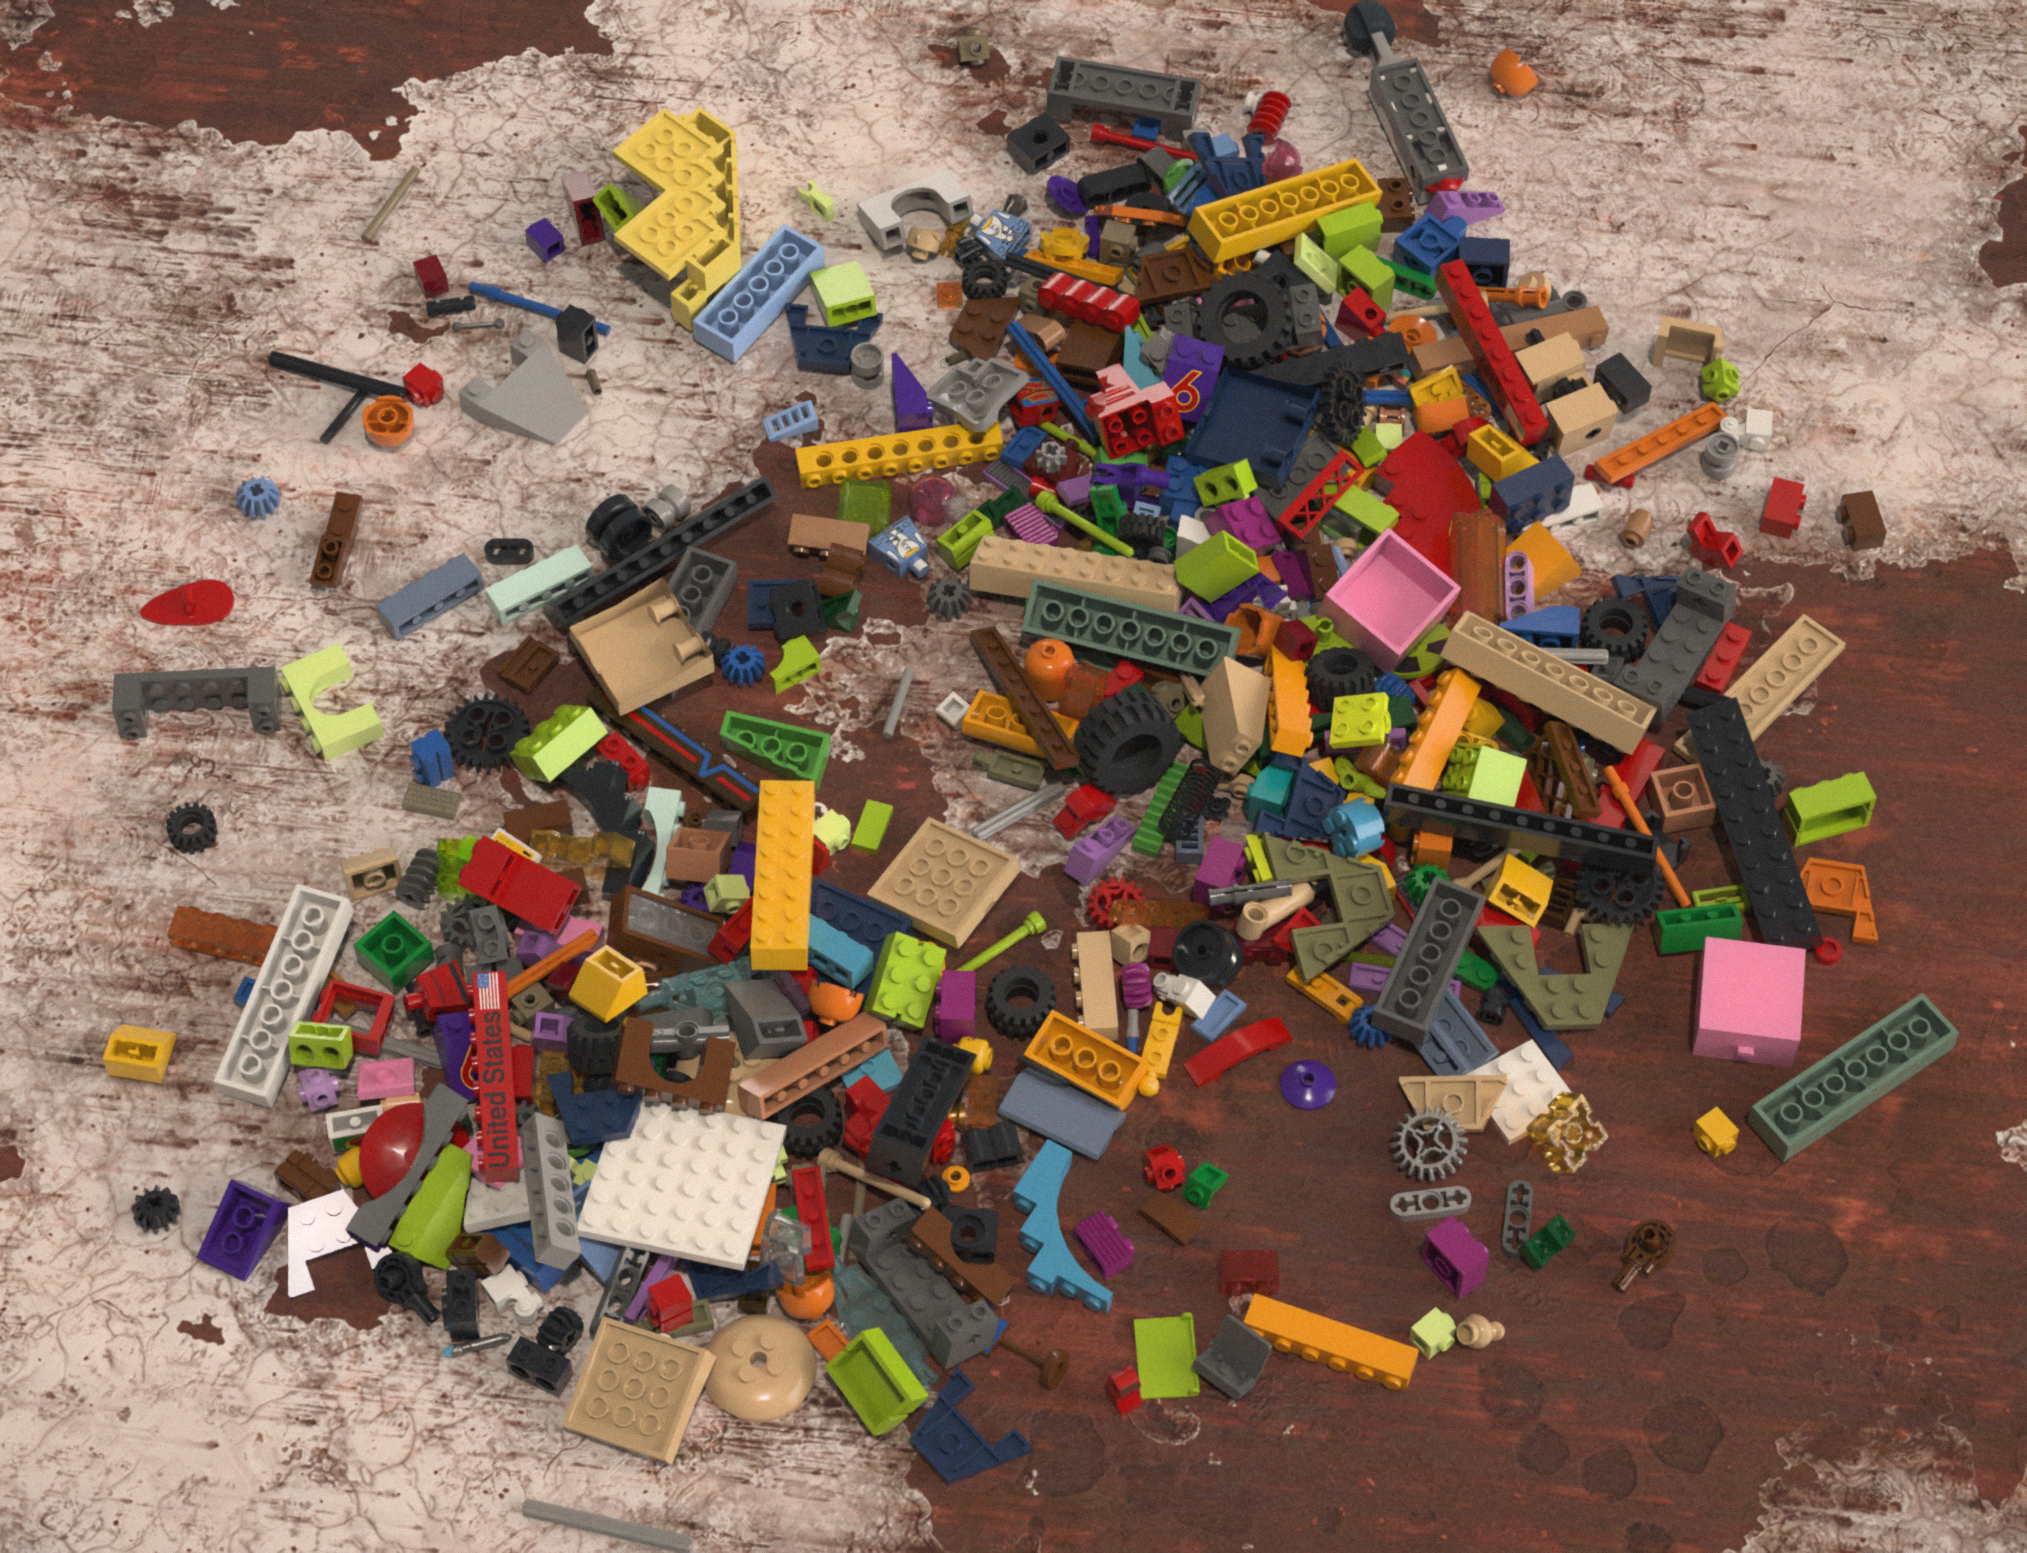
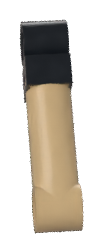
M1328 879L1291 883L1292 896L1267 898L1259 902L1255 900L1241 902L1244 908L1236 925L1237 933L1244 939L1257 940L1262 936L1264 930L1296 913L1303 906H1307L1309 909L1323 902L1324 898L1332 897Z

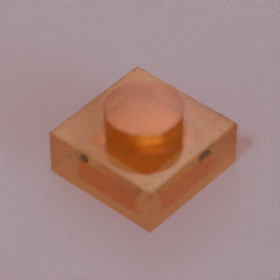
M962 282L937 283L938 309L963 308Z

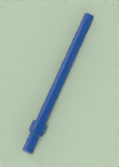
M471 281L469 284V291L484 295L488 300L495 302L500 300L555 319L563 311L501 291L500 287L494 285L486 286ZM596 321L597 332L609 335L611 326Z

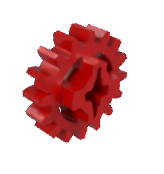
M1111 877L1108 884L1101 880L1100 888L1093 886L1092 894L1088 895L1087 913L1091 914L1090 921H1098V929H1102L1104 926L1108 927L1110 934L1111 930L1130 919L1140 925L1141 916H1145L1146 897H1142L1143 890L1141 888L1135 890L1134 881L1125 884L1124 877L1120 879V882H1116L1115 878ZM1130 899H1131V900L1133 901V903H1134V906H1135L1134 908L1132 907V903L1129 901ZM1099 903L1101 904V908L1104 909L1103 912L1099 908Z

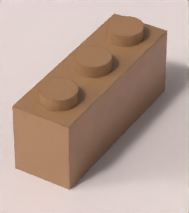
M793 513L788 545L790 549H794L793 552L796 554L809 555V552L819 553L820 557L827 558L831 543L834 542L863 550V556L868 557V541L871 539L872 528L870 524Z

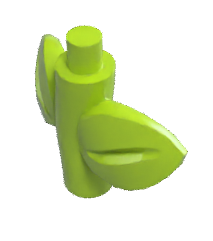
M1344 755L1338 756L1334 766L1336 773L1340 776V784L1343 788L1362 792L1372 798H1386L1387 789L1380 787L1379 780L1375 775L1359 773Z

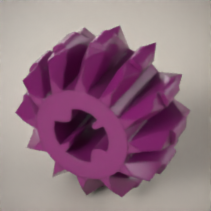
M1138 962L1123 965L1121 974L1125 1005L1127 1008L1135 1009L1150 1006L1152 1003L1148 965Z

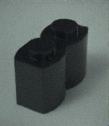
M999 1122L989 1129L970 1128L960 1135V1147L966 1170L969 1174L1022 1163L1023 1152L1015 1124Z

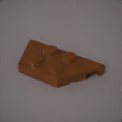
M1189 247L1144 255L1141 257L1135 298L1140 301L1141 306L1202 294L1203 291L1208 292L1211 289L1209 284L1214 280L1218 283L1222 278L1219 280L1210 272L1211 267L1204 261H1201Z
M1020 296L967 300L949 334V342L956 348L964 351L970 359L977 357L987 362L991 357L995 358L1008 333L1007 326L1014 321L1020 310Z

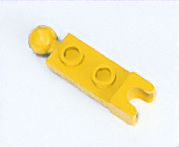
M1157 1002L1155 1005L1142 1053V1058L1148 1061V1069L1138 1085L1139 1092L1146 1097H1151L1158 1092L1160 1084L1156 1078L1164 1080L1166 1078L1183 1018V1008L1181 1006H1177L1172 1015H1165L1162 1012V1002Z

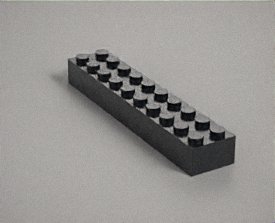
M1737 697L1685 714L1765 943L1806 949V951L1824 945L1818 923Z

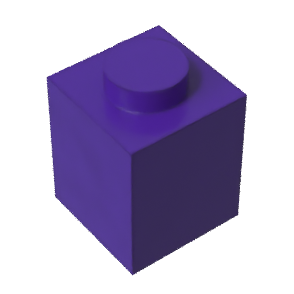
M546 218L531 224L525 230L527 246L544 263L565 251L563 235Z

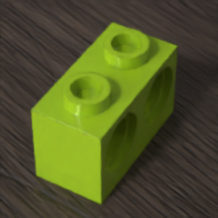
M1247 458L1207 470L1193 478L1204 507L1214 504L1215 508L1230 503L1229 500L1233 498L1235 502L1250 497L1249 492L1258 488Z
M296 1021L288 1035L291 1064L304 1067H326L332 1070L345 1069L353 1055L351 1026Z

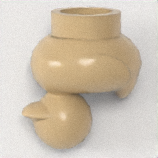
M1470 1314L1458 1325L1456 1330L1458 1340L1473 1349L1484 1348L1491 1341L1502 1339L1505 1333L1504 1326L1500 1322H1489L1485 1317L1478 1314Z

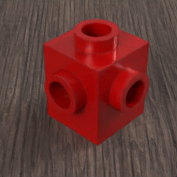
M1166 1143L1142 1152L1146 1167H1143V1173L1147 1183H1152L1158 1190L1166 1191L1174 1189L1178 1183L1185 1181L1183 1171H1186L1184 1160L1181 1155H1178L1177 1150L1172 1145Z

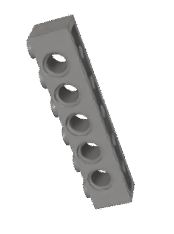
M534 1112L520 1128L535 1261L566 1270L573 1261L577 1260L581 1252L569 1168L570 1160L566 1144L567 1136L565 1135L563 1121Z

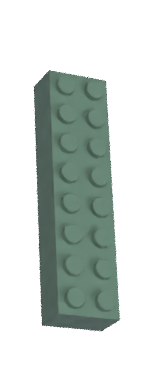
M1034 578L1021 630L1208 676L1224 656L1235 661L1243 628Z
M1921 993L1751 1107L1747 1122L1784 1163L1954 1048L1959 1032L1930 1000Z

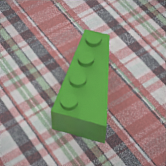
M728 710L720 730L722 748L789 781H815V794H818L832 749L830 734Z

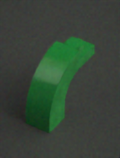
M1116 484L1094 485L1090 488L1089 493L1096 514L1097 527L1117 538L1119 519L1128 513L1126 501H1121ZM1098 539L1092 551L1103 555L1124 556Z

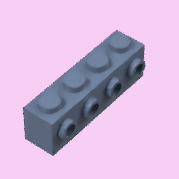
M464 552L457 557H452L444 565L427 572L424 577L414 583L407 584L402 590L391 597L384 598L377 604L379 621L397 641L484 588L482 574Z

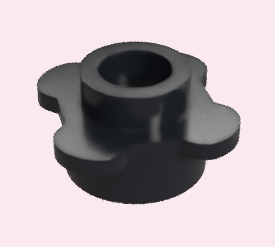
M1211 795L1206 808L1202 812L1203 816L1214 822L1228 819L1229 813L1227 810L1231 806V800L1228 797L1219 798Z

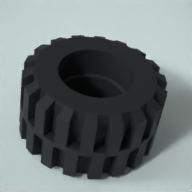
M1609 596L1603 597L1602 602L1599 599L1594 601L1593 606L1589 605L1586 613L1583 615L1579 635L1580 647L1607 649L1609 656L1624 657V666L1626 663L1630 664V661L1634 663L1638 660V656L1642 655L1641 650L1644 649L1649 624L1648 620H1645V612L1639 611L1640 606L1637 604L1632 605L1631 600H1619L1617 596L1614 599H1610ZM1613 628L1620 630L1625 635L1611 636L1603 630Z
M1344 646L1342 648L1331 647V649L1320 651V654L1313 655L1312 659L1308 662L1309 699H1312L1314 705H1319V708L1323 710L1328 709V711L1333 712L1334 697L1375 693L1374 663H1372L1371 657L1367 656V653Z
M1017 964L1011 965V970L1004 968L1001 970V975L995 974L992 978V983L988 985L987 1016L990 1019L991 1026L993 1028L998 1027V1033L1002 1036L1005 1033L1008 1034V1039L1014 1040V1037H1020L1019 1041H1026L1028 1036H1030L1031 1040L1034 1039L1051 1010L1056 1011V991H1054L1055 985L1053 981H1049V976L1046 973L1040 974L1039 968L1034 967L1032 970L1026 964H1023V968H1018ZM1025 996L1031 998L1036 1003L1029 1008L1018 1009L1010 1006L1007 1002L1014 997Z
M589 1014L570 1022L566 1031L569 1064L575 1069L587 1073H612L621 1023L627 1016L618 1014L605 1023L595 1015Z
M824 1085L772 1114V1123L787 1125L783 1146L786 1154L789 1156L794 1153L797 1159L807 1156V1160H813V1156H819L820 1152L826 1147L834 1150V1144H838L841 1140L840 1135L843 1133V1121L840 1101L838 1098H835L833 1091L828 1090L826 1092ZM804 1114H813L822 1119L818 1125L811 1128H802L793 1123L797 1117Z

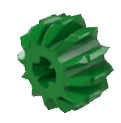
M1427 860L1423 867L1415 864L1413 871L1409 870L1407 872V881L1404 885L1405 891L1408 892L1409 900L1417 899L1416 904L1420 906L1435 876L1451 882L1450 878L1447 877V870H1439L1438 863L1433 867L1429 866Z

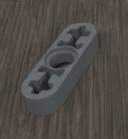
M1525 1180L1513 1181L1507 1191L1501 1250L1509 1259H1520L1523 1257L1518 1248L1529 1238L1533 1188ZM1517 1190L1523 1191L1521 1205H1516ZM1513 1214H1520L1525 1218V1222L1522 1225H1515L1511 1223L1509 1217ZM1513 1234H1518L1517 1249H1512Z

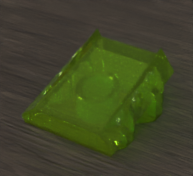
M847 477L840 483L837 520L870 524L872 528L871 539L889 527L892 486L885 480L882 482L851 480Z
M438 838V874L436 875V884L440 893L475 894L457 883L460 880L458 878L460 870L465 864L469 863L472 857L471 851L477 840L481 839Z

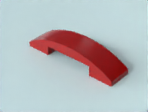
M1279 1017L1262 1020L1243 1027L1214 1042L1187 1061L1183 1067L1198 1089L1222 1077V1071L1266 1049L1270 1053L1293 1041V1037Z

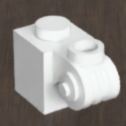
M1747 408L1743 424H1738L1737 419L1734 417H1725L1720 422L1718 433L1725 432L1733 435L1739 441V445H1742V448L1768 451L1772 434L1773 411Z
M1161 972L1153 980L1155 985L1153 991L1160 1000L1171 1001L1176 1007L1181 1006L1183 1008V1014L1203 1020L1216 998L1200 980L1179 974L1177 977Z
M509 1264L501 1273L493 1274L481 1282L483 1295L498 1315L515 1306L516 1318L520 1324L529 1325L536 1321L538 1310L544 1304L535 1291L530 1294L527 1290L528 1282L520 1270L515 1272Z

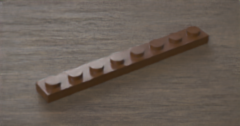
M993 626L971 630L970 640L1053 768L1058 770L1080 765L1081 756L997 628Z

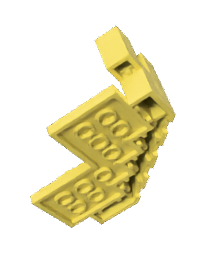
M700 106L687 116L682 113L679 117L663 108L612 151L614 159L663 193L614 234V241L668 281L687 266L688 279L670 295L673 319L689 331L693 330V320L707 306V298L712 293L717 295L742 269L736 132Z

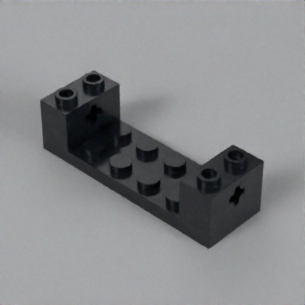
M924 1036L872 1134L864 1166L865 1169L918 1188L927 1170L933 1144L954 1103L962 1102L969 1088L977 1054Z

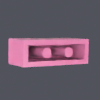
M568 914L557 936L548 932L559 944L564 946L589 929H593L599 937V942L581 953L592 955L601 949L605 940L603 925L590 919L574 918L570 914ZM520 918L514 932L517 947L524 931L544 929Z

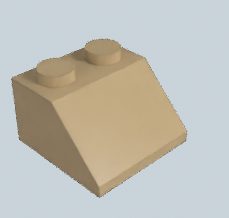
M393 846L379 848L372 853L362 856H352L340 862L351 902L395 890L402 878L399 859Z

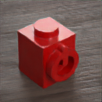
M421 362L402 377L407 392L406 398L414 405L421 404L427 409L433 403L438 402L443 394H445L442 376L436 370H430Z

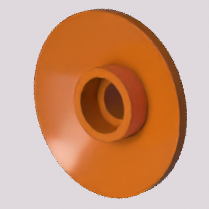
M1406 314L1398 316L1391 322L1388 331L1393 333L1401 331L1409 356L1411 347L1437 341V334L1433 326L1425 319L1416 315Z

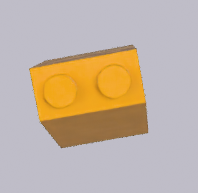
M1539 520L1491 561L1496 568L1493 573L1504 584L1505 558L1512 551L1524 552L1534 568V602L1582 573L1573 557ZM1518 562L1514 566V570L1521 569L1525 562ZM1525 587L1517 588L1514 595L1523 593Z

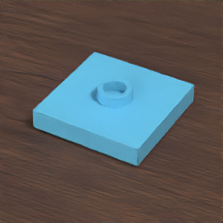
M888 1047L839 1075L846 1090L867 1074L885 1093L896 1089L903 1078Z

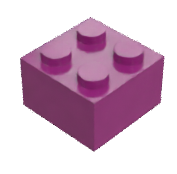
M1258 496L1222 505L1204 520L1211 536L1224 530L1254 550L1256 557L1266 555L1282 541Z
M1213 836L1194 880L1193 907L1221 917L1224 916L1227 908L1231 909L1234 903L1210 907L1208 889L1231 887L1233 883L1243 884L1246 871L1243 870L1247 862V857H1244V845Z
M942 970V981L936 982L935 1035H941V1042L953 1046L954 1043L958 1044L962 1037H974L976 971Z
M1451 1215L1425 1234L1421 1260L1459 1300L1485 1280L1489 1253L1481 1242L1474 1240L1467 1226L1461 1221L1458 1222Z

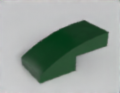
M1012 485L995 501L989 498L976 510L988 517L994 531L1003 526L1004 515L1028 503L1020 489Z
M1558 1213L1529 1237L1518 1250L1531 1267L1537 1271L1557 1252L1564 1249L1577 1235L1562 1215Z

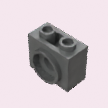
M496 904L465 910L477 964L482 965L508 959L506 951L510 949L508 932L501 911L498 912Z

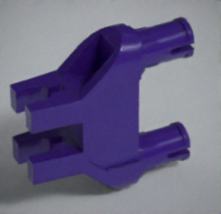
M1097 462L1094 472L1104 473L1105 475L1092 474L1090 483L1093 485L1116 484L1121 501H1126L1128 511H1132L1136 501L1159 506V496L1139 492L1145 485L1168 489L1171 473L1149 470L1145 464L1134 462L1119 465Z

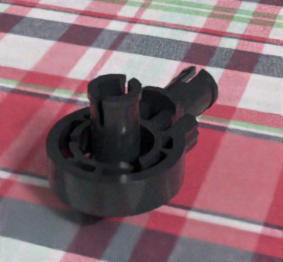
M395 1251L383 1256L377 1262L374 1269V1281L382 1296L390 1301L399 1302L404 1309L412 1306L427 1326L434 1323L442 1315L426 1296L429 1286L423 1280L422 1267L413 1255L405 1251Z

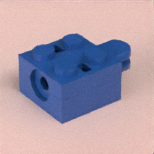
M1428 212L1394 240L1392 258L1400 265L1435 278L1440 265L1457 260L1459 238L1466 237V221L1461 217L1452 216L1442 223Z
M1169 455L1165 473H1171L1168 489L1161 488L1159 506L1162 507L1161 515H1169L1170 526L1178 531L1181 515L1194 519L1196 510L1203 507L1193 478L1212 468L1190 462L1187 458Z

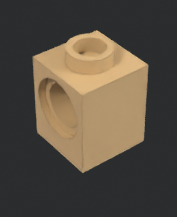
M1132 919L1111 930L1112 958L1123 965L1134 962L1141 963L1148 959L1150 931Z

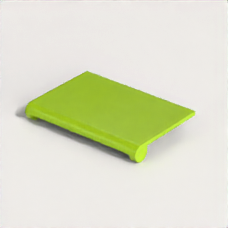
M1183 1313L1181 1317L1134 1319L1141 1398L1144 1400L1200 1395L1198 1372L1191 1368L1194 1360L1197 1358L1192 1313Z

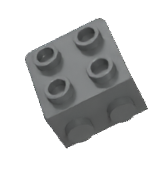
M1227 1314L1223 1317L1211 1346L1194 1360L1191 1368L1238 1401L1256 1385L1270 1355L1272 1345L1236 1317Z

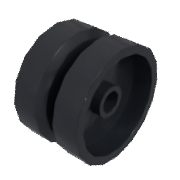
M617 494L603 501L592 512L587 520L585 531L586 535L596 545L600 546V549L612 561H618L645 544L651 534L653 525L652 520L641 509H638V506L626 494Z
M1203 919L1191 922L1184 927L1176 937L1172 949L1173 961L1178 971L1185 976L1200 980L1206 987L1211 988L1225 986L1231 982L1241 970L1244 960L1243 946L1239 938L1218 924Z

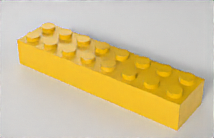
M1353 158L1196 207L1187 229L1213 264L1296 238L1302 232L1305 235L1315 232L1316 218L1372 201L1376 209L1383 192L1357 158Z
M760 780L750 946L752 970H807L815 823V781Z

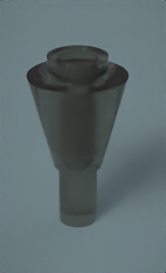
M1008 194L1002 211L1019 217L1028 210L1027 201L1020 194Z

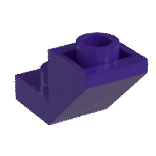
M741 842L734 851L728 875H744L746 885L749 887L750 894H752L754 891L756 844Z

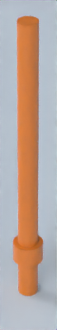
M1612 765L1606 767L1603 772L1612 786L1611 791L1616 800H1620L1638 833L1652 835L1629 795L1630 790L1626 783L1621 782ZM1658 846L1655 862L1663 867V876L1681 908L1690 907L1692 905L1691 901Z

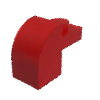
M1480 417L1463 419L1453 424L1452 428L1454 431L1440 440L1439 443L1458 462L1467 455L1469 433L1487 424L1494 425Z
M1698 512L1686 529L1692 540L1688 547L1689 551L1695 558L1711 567L1732 569L1743 553V549L1734 532L1717 531L1707 512Z
M1088 783L1077 788L1064 799L1066 805L1052 822L1067 839L1074 840L1090 821L1102 822L1116 806L1117 802L1109 793L1099 790L1093 783Z

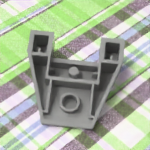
M525 329L509 344L512 363L518 367L495 389L475 376L458 392L461 411L480 424L555 446L588 414V410L546 341Z

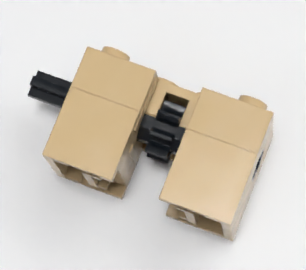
M1531 329L1525 335L1531 347L1514 353V358L1538 404L1551 399V402L1545 404V408L1548 411L1546 419L1549 423L1545 435H1547L1548 442H1550L1549 450L1552 455L1559 454L1562 458L1608 439L1618 409L1615 402L1609 399L1599 382L1592 384L1584 371L1587 361L1580 352L1577 340L1572 339L1569 332L1545 340L1539 329Z

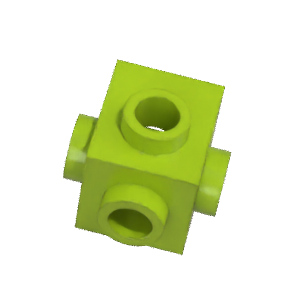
M1722 357L1701 368L1702 390L1706 396L1721 403L1740 393L1738 382L1740 378L1737 368Z

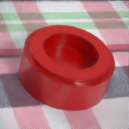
M1823 937L1824 945L1814 948L1813 956L1822 965H1834L1841 957L1842 947L1834 938Z

